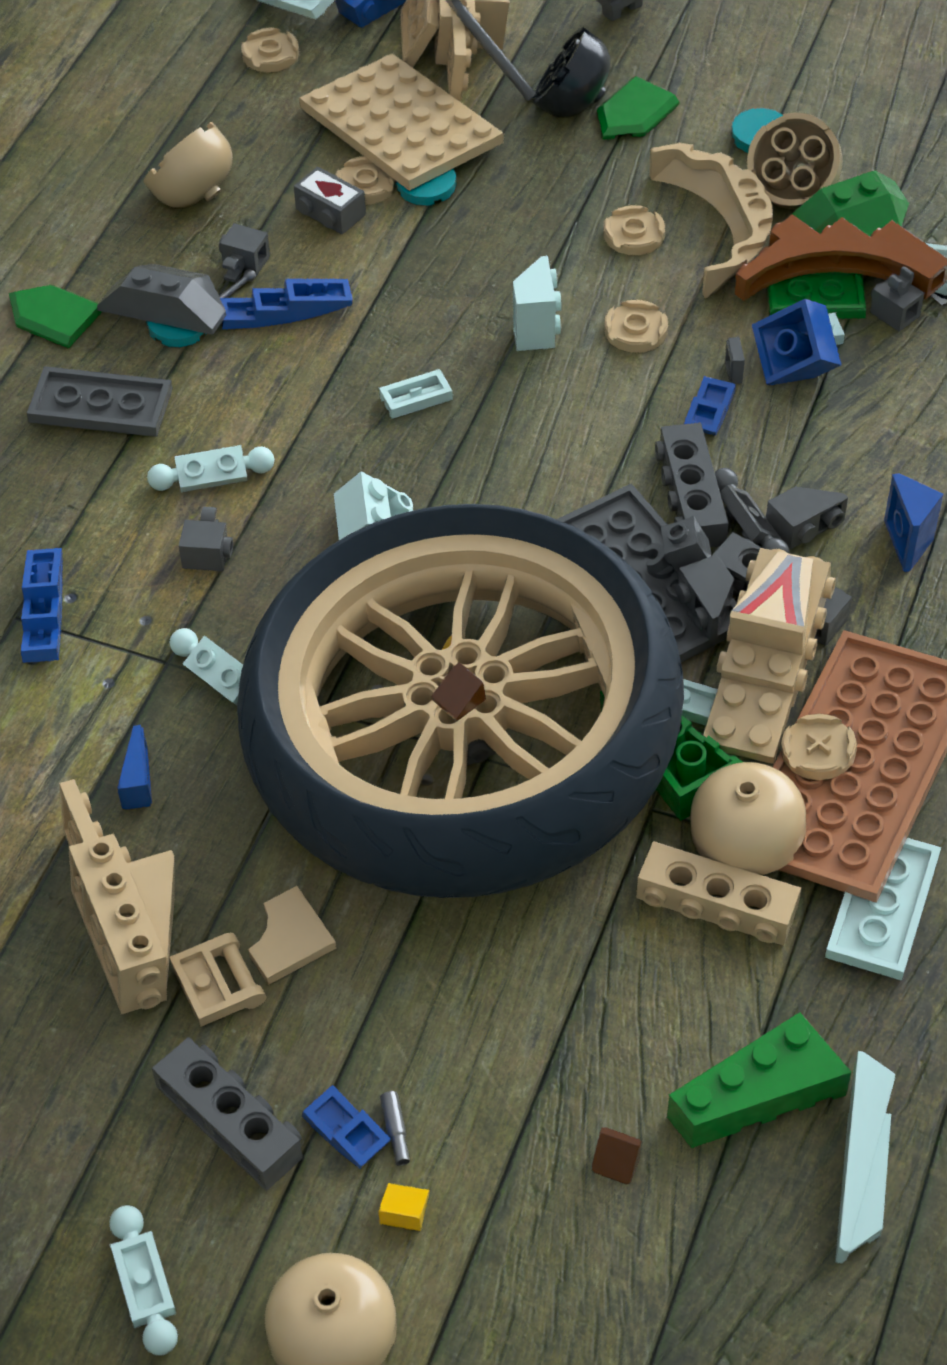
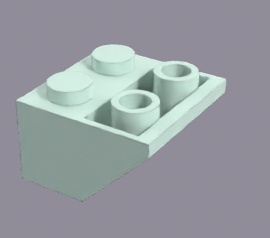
M541 256L513 281V332L517 351L555 348V335L561 334L560 316L556 315V311H561L560 291H554V288H557L556 269H550L548 256Z
M362 471L334 493L339 540L377 521L413 511L412 500L405 493L396 491L385 485L381 480L374 479Z

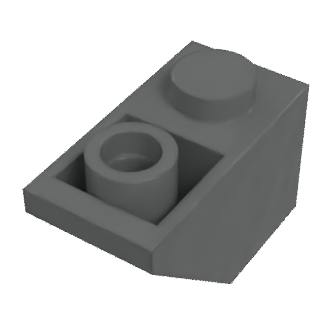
M793 487L768 501L766 518L791 550L802 543L810 542L815 536L828 529L838 527L845 520L848 497L844 493Z
M718 554L680 567L678 584L675 585L679 601L688 606L695 626L699 630L702 629L710 641L717 639L732 602L734 578Z

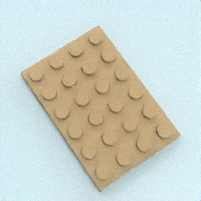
M393 53L299 97L301 109L408 190L504 143V133Z

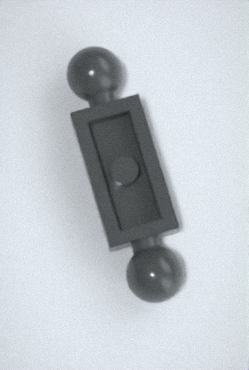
M721 468L715 471L720 495L726 505L724 509L743 528L741 531L743 537L753 541L756 545L761 544L764 549H781L789 554L787 543L781 539L749 493L737 488L738 477L736 473L729 468Z

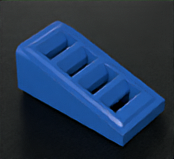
M141 725L133 726L117 787L123 809L149 807L152 803L148 746L144 729Z

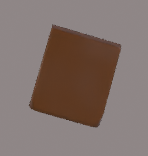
M458 662L450 670L431 698L453 719L459 721L484 702L486 695L484 683L463 664Z
M602 1127L592 1163V1171L615 1181L630 1184L640 1161L642 1141L610 1128Z

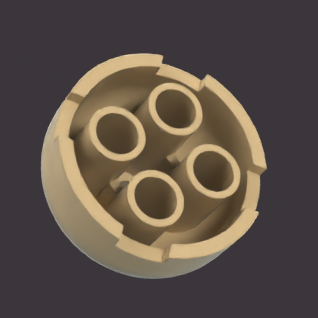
M787 113L771 121L766 126L763 125L756 133L749 147L747 167L762 182L765 187V193L770 197L772 204L794 210L803 205L821 188L838 182L842 171V151L836 136L822 120L806 113Z
M213 122L206 126L208 128L207 131L204 132L200 127L179 142L163 156L164 159L159 164L160 169L158 171L154 168L151 169L144 178L143 183L163 204L174 208H185L196 204L203 198L210 201L221 191L219 185L227 177L232 166V150L225 136Z
M743 762L731 764L717 770L700 785L692 801L690 813L692 840L700 856L759 875H765L779 870L791 862L793 854L798 850L806 837V808L799 789L784 773L765 764Z
M323 1253L299 1261L279 1278L267 1302L265 1330L271 1354L277 1365H381L395 1343L397 1332L395 1305L389 1287L373 1267L347 1254ZM329 1299L330 1305H322L321 1301Z

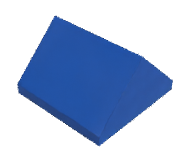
M898 473L892 474L884 522L903 571L907 572L912 570L934 540L943 493Z

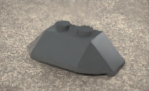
M156 264L134 267L111 286L97 305L98 311L212 335L226 317V310L209 275Z

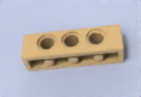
M653 841L638 876L636 898L643 900L653 907H665L680 912L691 919L699 918L718 924L721 928L728 931H740L755 936L762 942H774L784 946L798 909L801 888ZM675 883H683L685 886H678ZM711 895H720L722 898H716ZM750 906H754V907H758V908H760V909H759V910H753V909H750L749 907H750Z

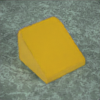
M388 1183L378 1212L379 1223L421 1231L429 1190Z

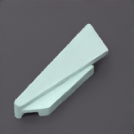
M862 1051L857 1053L852 1078L836 1263H843L847 1260L850 1253L864 1243H871L878 1238L883 1229L891 1114H887L886 1109L894 1084L895 1073Z

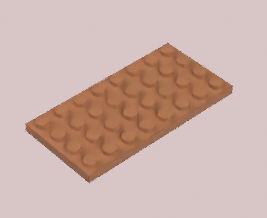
M843 630L798 719L806 715L825 714L839 718L847 728L849 725L854 731L857 742L855 760L845 773L835 778L813 780L803 778L792 772L783 760L782 751L780 752L773 768L788 776L797 786L803 797L806 808V837L798 850L793 854V860L779 869V871L877 903L947 754V660Z

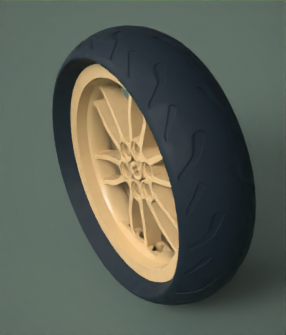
M485 504L443 505L397 514L361 528L326 548L287 582L273 599L256 627L246 651L241 670L237 701L239 738L249 773L268 809L286 831L312 855L332 868L340 870L357 880L374 884L386 890L424 897H478L508 892L551 878L584 861L603 848L629 825L644 808L658 787L673 755L680 731L684 702V682L677 642L663 609L640 575L606 545L572 525L524 509ZM456 601L453 611L451 645L443 650L435 649L409 622L399 617L423 607ZM472 601H499L496 614L478 641L465 639V630ZM514 605L524 606L544 613L572 629L537 638L497 656L507 636ZM379 627L407 648L414 659L408 660L380 650L362 638ZM346 652L378 676L397 684L396 686L359 692L323 706H319L317 701L327 677ZM580 652V654L584 653L587 661L554 670L534 671L545 664ZM460 662L484 683L486 700L459 721H456L438 706L431 696L450 670ZM595 683H599L605 697L602 712L582 741L547 715L522 704L559 697ZM385 717L371 726L337 739L336 736L332 737L330 733L331 727L364 719ZM509 728L539 739L567 756L551 768H547L516 744L506 730ZM422 733L410 755L400 794L367 783L339 765L340 761L380 752ZM478 739L484 740L513 770L529 780L491 794L462 798L466 784L468 744ZM439 750L454 751V762L445 799L416 797L422 778Z

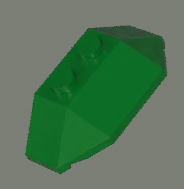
M873 170L821 188L792 214L819 234L826 226H832L843 217L865 234L871 236L877 228L882 229L891 220L902 226L909 202L894 180Z

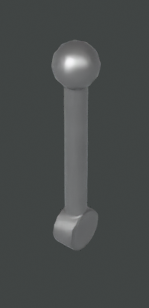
M250 269L246 270L244 277L222 293L219 298H228L247 281H254L256 278L255 272Z

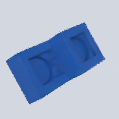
M704 376L697 396L693 397L684 424L701 422L704 433L716 436L736 391V384Z
M334 1085L328 1088L302 1112V1117L314 1130L360 1169L391 1140L363 1109L358 1112Z

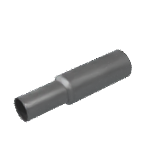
M395 1091L385 1092L380 1096L387 1134L391 1139L396 1165L403 1166L410 1162L405 1139L407 1134L399 1097Z

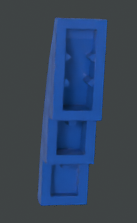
M285 279L284 288H252L251 298H220L226 310V317L221 324L222 329L265 327L313 318L351 306L353 300L348 279Z
M62 548L27 550L22 583L24 602L21 617L23 627L21 656L23 663L59 660L63 590Z

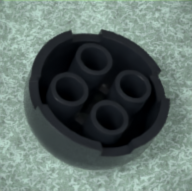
M584 27L575 31L562 46L564 50L559 53L552 64L548 65L535 89L536 94L532 97L536 98L533 102L535 105L555 117L568 118L582 113L592 102L597 103L606 90L603 86L607 81L611 67L609 51L597 36Z

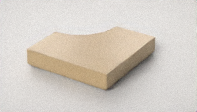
M295 886L263 903L268 918L267 929L261 939L248 949L249 957L267 984L270 985L335 950L336 941L298 886Z

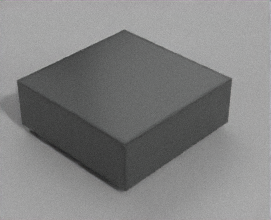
M731 337L726 340L725 366L729 382L740 384L743 381L745 359L740 338Z

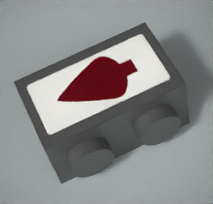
M318 166L294 185L296 210L342 235L366 215L365 191Z

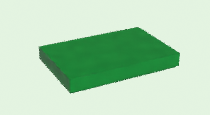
M845 272L811 273L785 279L766 287L769 316L803 299H808L826 305L828 313H836L838 319L866 317L867 310L862 274Z

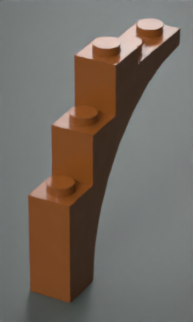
M792 214L783 222L775 224L771 229L769 246L763 248L759 255L749 264L746 263L739 268L735 276V295L745 301L760 290L782 280L811 273H858L887 280L892 274L899 276L901 268L904 266L914 272V279L911 284L924 292V299L926 300L947 282V258L893 220L882 229L877 228L871 236H868L841 217L832 226H826L819 234Z

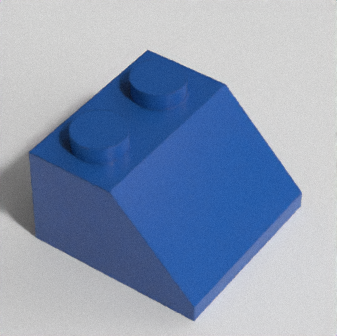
M803 299L752 324L767 385L815 378L841 366L828 311L824 304Z

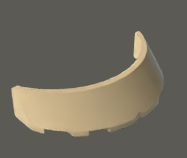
M685 143L652 148L650 150L649 166L651 180L676 185L699 195L719 211L731 230L734 244L731 250V259L725 263L707 266L704 269L702 294L706 299L722 288L742 265L748 263L758 254L766 243L772 225L773 211L770 197L765 193V187L752 171L741 169L733 164V158L723 153L709 154L693 150L694 145Z

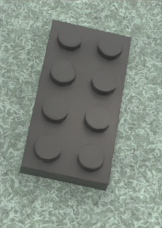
M44 366L27 411L29 423L157 437L173 390L172 382L166 379Z

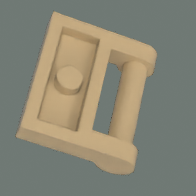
M234 933L220 935L169 957L176 977L201 1027L244 1008H256L266 1000V995L261 985L255 984L238 950L240 943ZM215 957H225L241 990L231 994L214 960Z

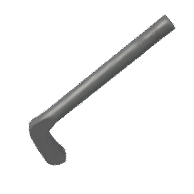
M445 0L527 101L536 94L535 91L524 80L468 9L462 5L460 0Z

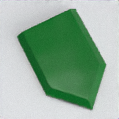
M635 76L597 108L603 140L615 139V135L632 134V137L645 136L679 105V100L675 94L640 77Z
M46 285L8 293L16 327L68 349L102 313V311H98L97 302L55 285Z

